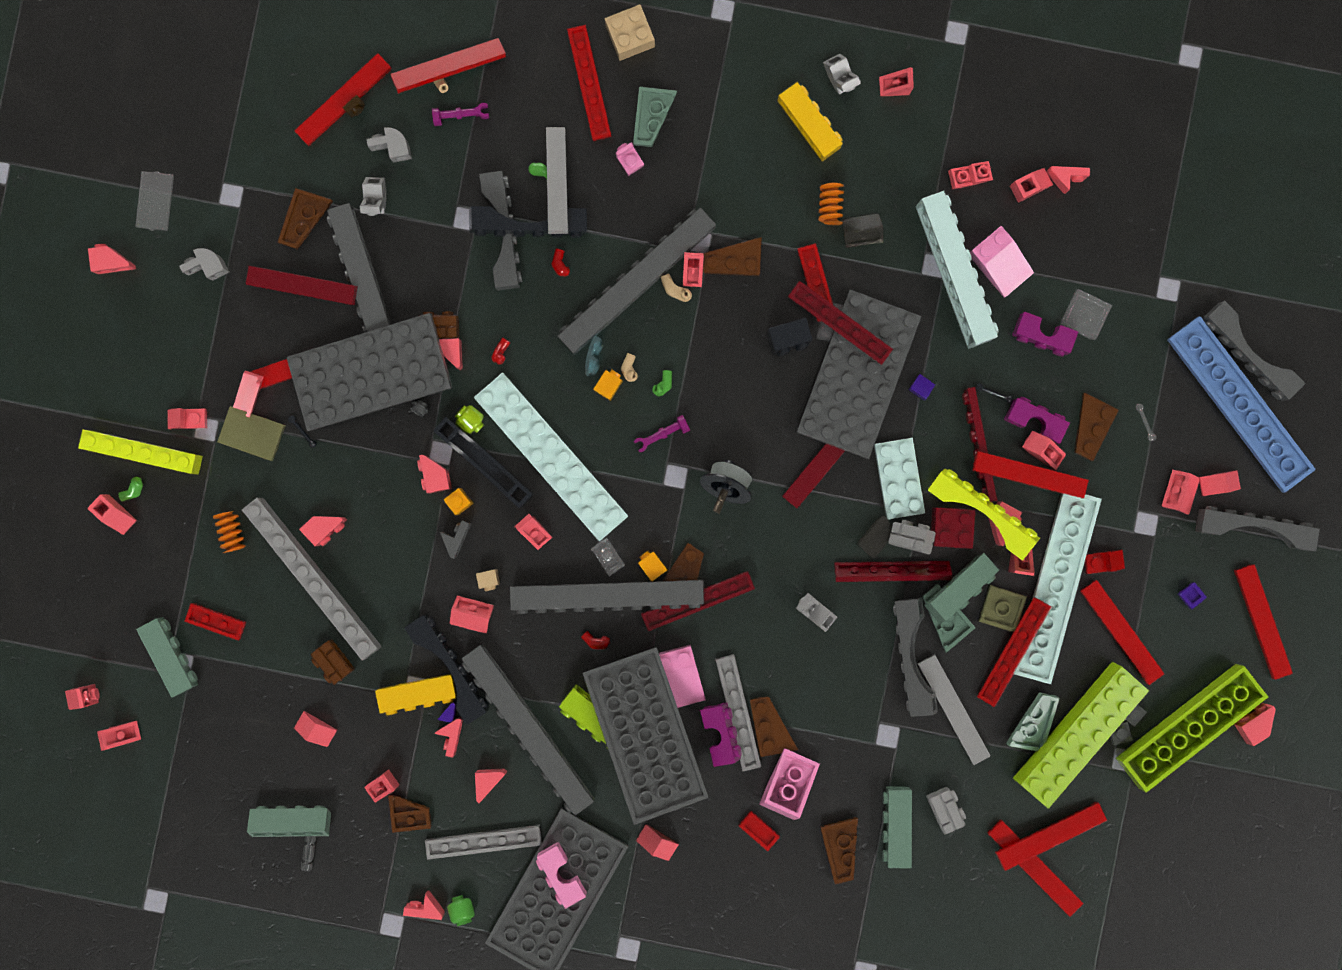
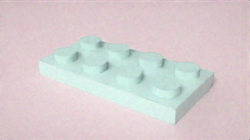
M913 438L874 444L886 519L924 514L925 509Z

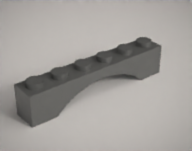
M503 171L479 174L483 196L493 205L498 213L514 220L513 214L509 212V207H512L511 196L507 195L506 188H509L508 176H504ZM506 234L503 237L502 249L498 261L493 267L494 283L497 291L520 288L519 282H523L521 270L518 271L517 263H520L519 253L515 252L514 245L517 244V237H514L513 234Z
M1226 301L1215 305L1202 318L1209 329L1218 336V340L1232 350L1231 353L1234 357L1241 359L1245 363V368L1249 372L1254 373L1258 377V381L1263 386L1268 387L1272 391V396L1277 400H1289L1306 384L1293 370L1273 366L1262 360L1252 351L1242 335L1238 314Z
M1206 506V509L1198 510L1195 532L1222 535L1238 527L1255 526L1275 534L1289 548L1305 551L1317 550L1320 529L1313 528L1311 523L1301 522L1300 525H1296L1293 520L1282 519L1281 522L1275 521V517L1263 516L1261 519L1256 518V514L1244 512V515H1237L1235 510L1225 509V512H1220L1217 507Z
M922 597L900 599L895 601L893 612L897 616L898 622L896 624V633L900 636L898 648L899 653L902 654L901 670L902 673H905L906 680L904 681V690L908 695L906 707L908 712L910 711L911 717L934 715L938 712L936 694L922 677L915 657L916 634L925 617Z

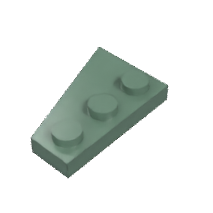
M639 87L633 145L653 147L677 95V91Z
M935 584L922 596L925 604L942 589L939 584ZM960 609L955 612L956 616L950 622L940 623L929 612L946 653L975 629L974 625Z
M1039 692L1006 744L1011 747L1038 751L1047 741L1060 698L1056 695Z

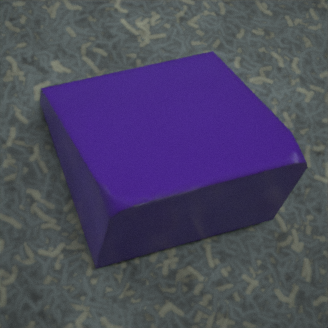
M919 374L908 390L922 400H926L935 384Z
M453 701L438 718L439 721L453 722L455 720L457 701Z

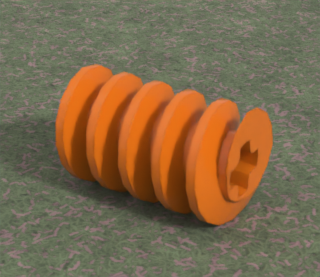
M827 183L820 186L822 193H820L819 197L823 199L819 202V205L822 207L819 209V213L822 214L818 218L820 222L827 225H841L843 223L837 220V218L843 217V214L838 213V210L843 209L842 206L838 205V203L844 201V199L838 197V195L844 194V191L839 190L840 187L844 186L843 184Z
M233 511L213 516V519H219L215 526L221 527L216 532L217 534H223V536L218 538V541L225 542L220 546L221 549H226L223 553L246 547L245 544H239L244 537L237 536L242 530L236 529L240 522H235L234 519L238 518L239 515L232 514Z

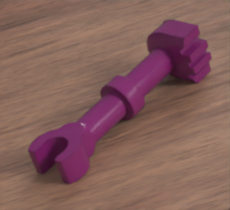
M481 103L475 108L461 109L459 107L456 110L440 111L438 107L432 108L434 126H442L441 119L446 118L462 119V117L479 116L482 119H488L489 113L483 114L481 112L482 109L488 108V104Z
M681 415L677 417L676 423L666 428L662 427L658 429V432L644 439L637 438L634 440V443L643 442V448L638 451L644 452L647 446L661 438L665 439L668 437L667 435L679 429L684 434L690 431V428L684 416Z

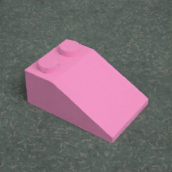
M1002 226L970 252L972 261L1004 298L1034 273L1015 241Z
M691 645L659 653L677 708L706 700Z
M784 749L768 781L759 805L793 820L799 819L820 764Z

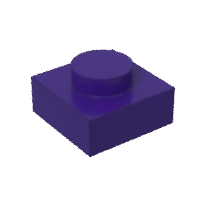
M1195 582L1190 583L1178 593V596L1189 609L1195 608L1207 598Z

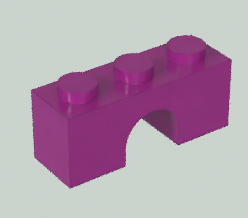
M1027 312L1019 315L1012 336L1017 337V341L1034 343V347L1042 350L1046 348L1053 350V354L1061 357L1071 353L1078 331L1059 325L1055 327L1053 335L1048 337L1040 330L1041 317Z
M1020 397L1014 399L1004 418L1005 421L1023 428L1026 427L1030 418H1036L1041 423L1039 434L1050 438L1055 444L1061 443L1070 424L1065 421L1066 418L1057 413L1053 415L1048 412L1047 408L1041 405L1036 407L1030 404L1031 401L1027 398Z
M728 702L706 706L701 709L704 728L717 729L721 734V743H716L709 748L713 766L728 765L739 761L742 751L741 747L737 744V730L732 723L733 714L731 708L728 707Z

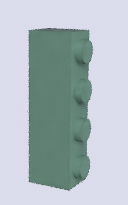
M985 553L979 554L924 606L939 623L950 622L956 616L955 612L959 608H965L970 603L968 600L972 596L975 597L982 592L983 589L981 587L983 585L991 583L996 578L995 574L999 569Z
M164 617L156 618L136 629L171 698L198 685L197 676L194 671L190 670L188 658L184 653L182 654L179 648L180 643L175 636L173 637L170 631L171 626Z
M886 787V792H883V804H886V811H883L882 815L883 823H886V831L882 832L883 843H886V850L882 851V859L888 868H912V790L909 787Z
M321 805L314 806V808L295 806V809H287L286 806H276L275 809L258 806L256 809H250L247 833L252 837L329 836L331 812Z

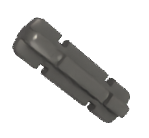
M305 836L304 841L306 843L303 847V862H301L302 871H310L312 869L313 862L311 861L314 858V843L317 836Z

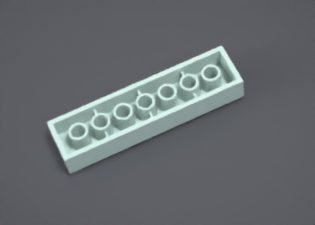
M942 191L922 198L916 205V210L966 345L970 349L997 338L999 331L996 323L992 322L990 317L992 315L989 304L985 303L983 298L985 297L984 289L977 282L978 273L975 268H972L970 263L971 254L964 247L965 239L963 233L959 232L957 228V217L955 213L952 214L950 198Z

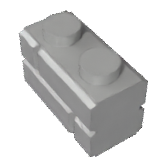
M902 520L901 523H893L889 544L931 554L932 543L936 533L929 530L930 526L918 524V527H915L913 522Z
M944 787L926 796L944 835L965 826L964 819H966L962 808L958 809L956 805L958 798L954 790L950 791L948 787Z

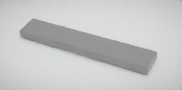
M546 127L548 234H568L565 127Z
M732 654L716 658L726 703L728 702V707L732 710V723L737 730V744L741 747L742 751L740 759L742 771L759 768L761 764L735 656Z
M935 654L918 662L920 670L930 688L935 692L936 699L972 764L975 765L990 757L987 748Z
M540 825L425 839L427 860L540 846L542 843Z

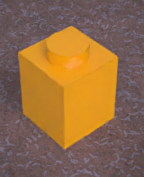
M612 369L610 372L605 370L593 390L611 401L623 382L620 379L621 375Z
M458 488L444 499L455 515L461 514L473 504L462 488Z
M647 551L639 557L641 561L638 564L651 581L667 571V568L654 551L652 553Z

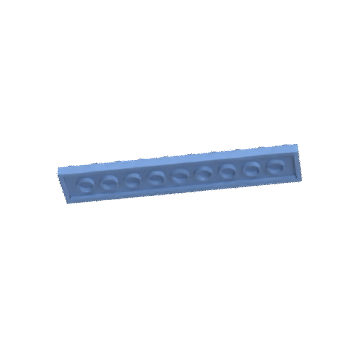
M1200 316L1167 339L1282 493L1287 492L1316 470Z

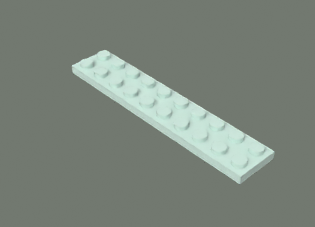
M503 372L474 397L599 541L628 517L624 510Z
M1061 493L1033 598L1036 597L1052 606V609L1014 674L1048 684L1052 682L1102 500L1100 498L1085 494V498L1081 499Z

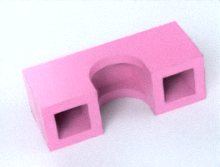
M559 842L538 853L537 866L546 873L547 877L545 879L547 884L556 891L555 897L560 905L563 904L566 909L586 897L587 892L578 876L572 879H564L558 873V868L566 864L568 860Z

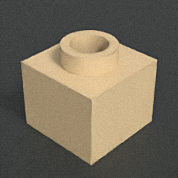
M497 569L476 574L479 589L484 588L485 591L496 589L495 585L500 584Z

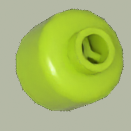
M464 405L455 415L456 425L467 434L473 431L477 433L484 425L482 423L483 414L472 405L467 407Z

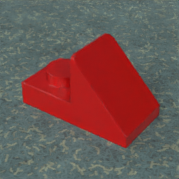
M1122 549L1086 554V574L1106 571L1114 572L1125 569Z

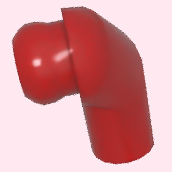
M555 249L552 267L557 275L566 277L569 275L570 269L562 262L565 251Z
M503 337L491 356L492 361L499 365L505 361L503 353L510 344Z
M586 631L581 636L592 649H606L610 644V639L607 636L594 638L589 631Z

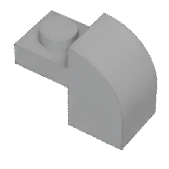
M838 54L823 62L827 75L838 94L852 91L855 89V86L861 84L859 77L851 72L847 58L843 55Z
M384 128L385 136L376 134L371 136L372 138L367 139V144L371 151L388 148L389 157L393 162L412 159L407 140L396 129Z
M366 177L362 184L364 199L360 205V211L369 216L384 214L386 208L385 178Z
M204 248L193 250L196 258L190 257L184 261V264L179 266L182 273L188 276L202 269L206 278L212 281L229 273L224 260L218 254Z
M809 593L800 599L796 607L797 610L825 632L837 619L835 614Z

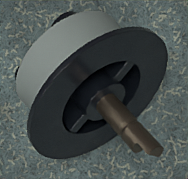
M730 460L714 463L711 473L703 475L700 479L701 486L708 493L717 497L713 511L720 514L725 501L744 504L751 500V493L747 489L752 481L751 473L736 466Z

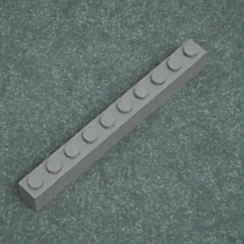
M256 498L244 507L242 511L360 659L363 661L382 647L265 499Z

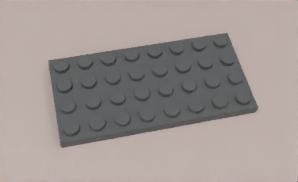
M849 290L842 312L893 350L881 365L834 331L796 433L869 459L921 316Z
M431 313L287 357L307 431L453 388Z
M657 647L582 673L633 825L709 798Z
M562 807L485 944L530 970H559L629 845L577 815L569 813ZM557 842L560 843L568 858L567 863L558 868L559 875L564 879H572L578 876L587 892L585 898L566 909L563 904L560 905L556 900V891L553 887H549L545 879L547 877L544 870L541 871L536 863L538 853Z

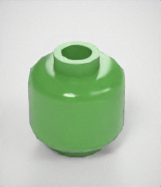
M463 895L452 898V903L447 906L450 920L453 924H457V926L472 922L471 918L475 916L471 900L469 898L464 899Z

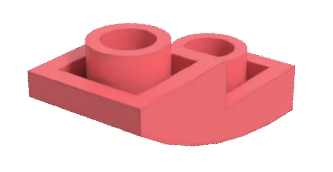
M989 161L974 163L948 171L952 189L993 180Z

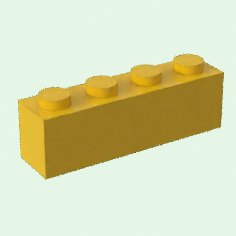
M796 82L781 93L777 101L823 162L841 148L843 144L841 142L843 141L842 137L837 131L834 132L832 130L829 119L821 115L818 104L810 100L807 89Z
M452 674L388 686L375 691L379 712L386 713V715L396 714L399 709H405V712L412 711L418 705H423L424 708L431 707L438 701H442L443 704L450 703L457 697L456 685Z

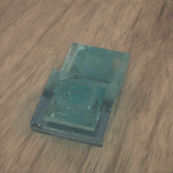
M596 335L591 342L586 358L585 374L589 378L592 374L595 376L600 368V365H598L600 361L594 355H599L604 346L601 344L603 342L602 339Z

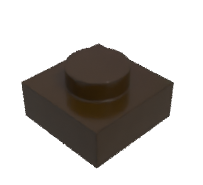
M355 95L342 108L353 118L361 114L364 110L363 107L366 105Z

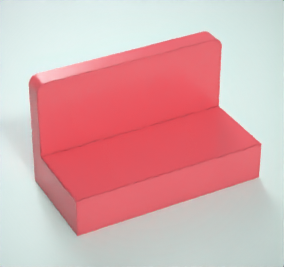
M248 371L243 373L233 408L246 411V417L250 418L264 377Z
M1172 470L1162 507L1189 515L1200 478L1191 473Z
M456 596L451 609L450 624L487 633L494 605Z

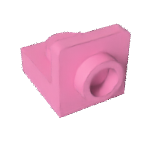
M632 142L628 145L624 143L617 148L616 158L628 176L644 166Z

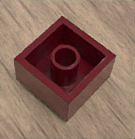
M932 508L931 531L936 533L932 543L933 546L973 549L975 510Z

